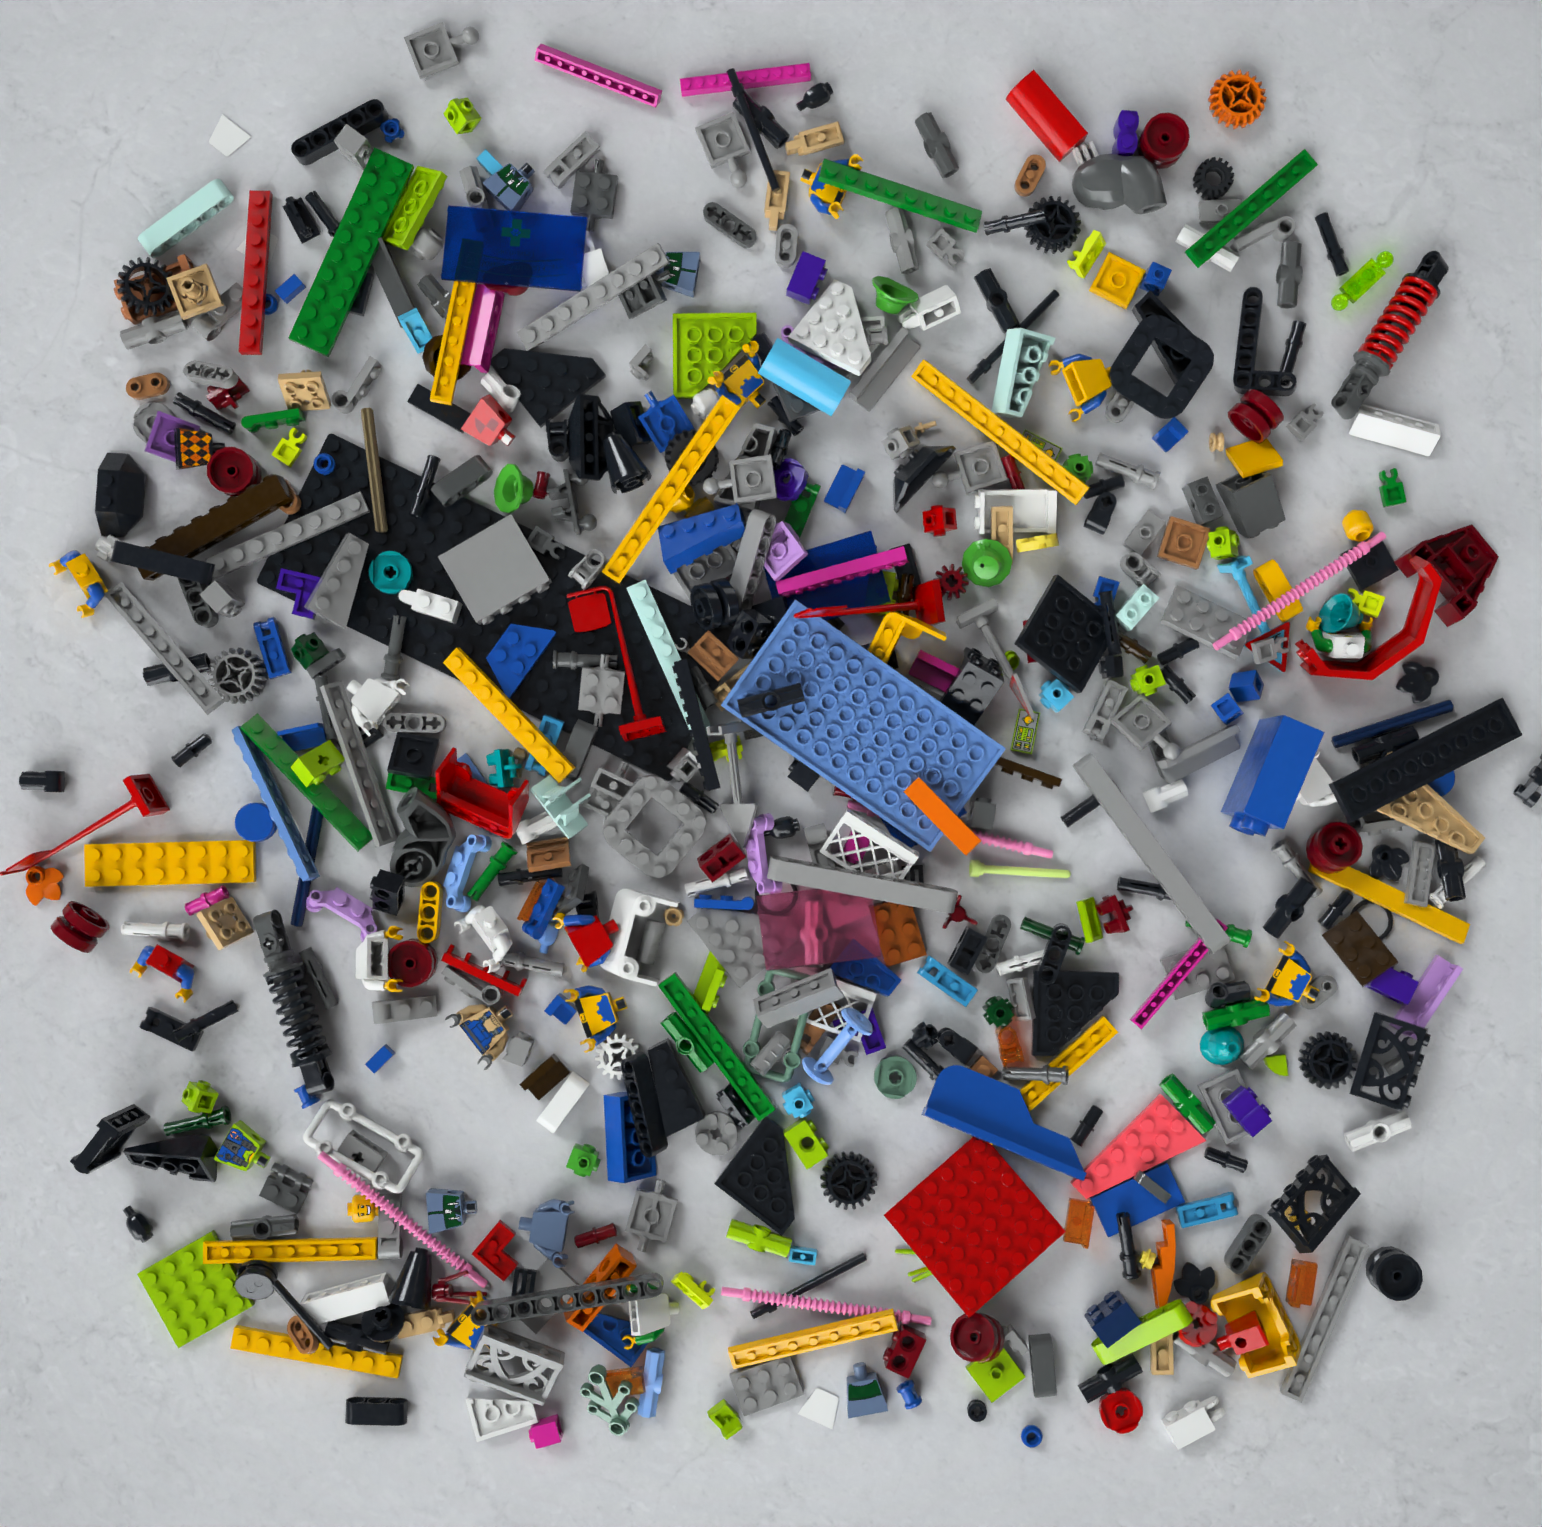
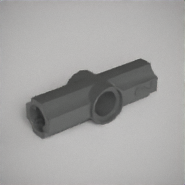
M931 112L920 115L915 120V124L924 140L925 151L930 159L933 158L942 178H947L959 170L958 164L950 151L949 140L946 134L940 131Z
M1298 241L1283 242L1281 247V260L1276 274V283L1279 284L1277 306L1285 309L1297 306L1298 285L1301 282L1303 273L1302 266H1300L1302 243Z
M432 274L425 275L417 285L431 301V305L438 314L446 319L451 294L443 289Z
M297 1214L273 1217L266 1215L262 1218L232 1221L230 1237L234 1241L253 1238L266 1239L271 1236L297 1234L299 1219ZM261 1223H265L268 1226V1232L262 1230Z

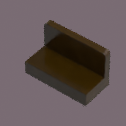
M553 1054L519 1085L525 1091L528 1089L537 1100H540L562 1081L570 1071Z

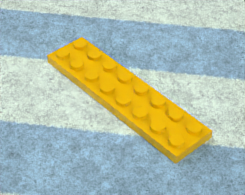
M235 840L84 844L85 887L256 882V842Z

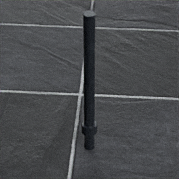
M729 69L727 74L732 85L731 91L733 96L738 100L772 192L778 191L780 187L745 98L744 86L739 82L735 69Z
M1053 290L1016 328L1027 329L1060 296L1059 293ZM1005 340L986 359H982L977 364V368L967 377L971 384L983 373L986 374L992 368L991 365L1003 354Z
M861 1253L786 1292L787 1296L792 1294L793 1297L801 1295L867 1261L864 1253ZM768 1302L750 1311L753 1319L767 1312L772 1313L776 1311L778 1306L776 1303L771 1305Z

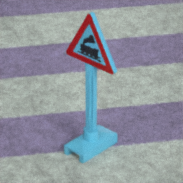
M1250 556L1232 557L1233 561L1229 564H1218L1217 567L1220 573H1232L1234 580H1237L1251 613L1256 614L1258 610L1261 611L1246 579L1247 574L1244 568L1253 564ZM1261 621V625H1257L1261 634L1244 644V647L1252 651L1251 643L1266 638H1274L1275 640L1277 637H1287V641L1281 643V648H1288L1290 622H1284L1270 630L1267 622ZM1276 652L1277 659L1268 661V663L1279 671L1285 672L1287 653Z

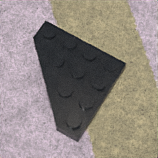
M504 348L492 357L490 364L507 385H513L519 389L521 393L519 397L520 403L540 428L546 424V421H551L575 402L578 394H585L606 377V374L593 358Z
M1033 970V1007L1036 1018L1032 1020L1031 1055H1056L1060 1051L1059 1049L1079 1033L1082 1027L1119 994V972L1059 971L1056 981L1053 984L1045 985L1038 979L1037 970ZM1043 970L1041 972V976L1044 979H1049L1053 975L1052 970Z
M766 1116L714 1184L781 1236L794 1221L795 1216L783 1127Z

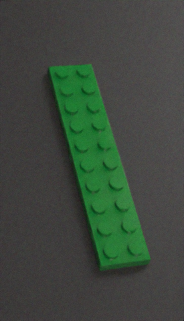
M374 147L288 337L289 340L324 356H330L380 245L378 238L382 237L383 239L414 170L413 164Z

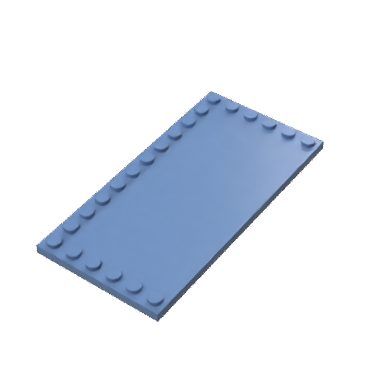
M795 599L726 696L721 706L931 852L944 833L915 805L904 791L920 777L958 815L1006 748L823 618H794V614L808 609ZM796 683L801 684L805 701L784 706L774 711H766L742 718L737 699ZM768 695L765 698V702L767 705L773 706L777 703V698L774 695Z

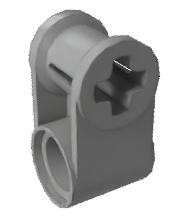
M591 550L573 567L568 576L578 581L582 585L581 588L585 590L602 571L607 563V558L601 551ZM594 555L601 556V563L599 565H592L591 559Z
M1129 553L1120 560L1121 569L1138 587L1143 584L1148 587L1156 578L1161 576V573L1139 553ZM1129 557L1133 558L1136 562L1134 568L1129 567L1127 563Z

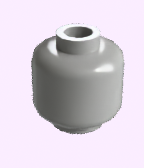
M431 227L429 229L422 228L414 238L412 244L414 248L413 253L421 260L424 258L432 260L443 248L441 242L443 238Z

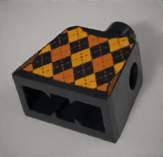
M175 428L176 470L206 466L210 457L217 450L224 448L225 443H213L211 433Z

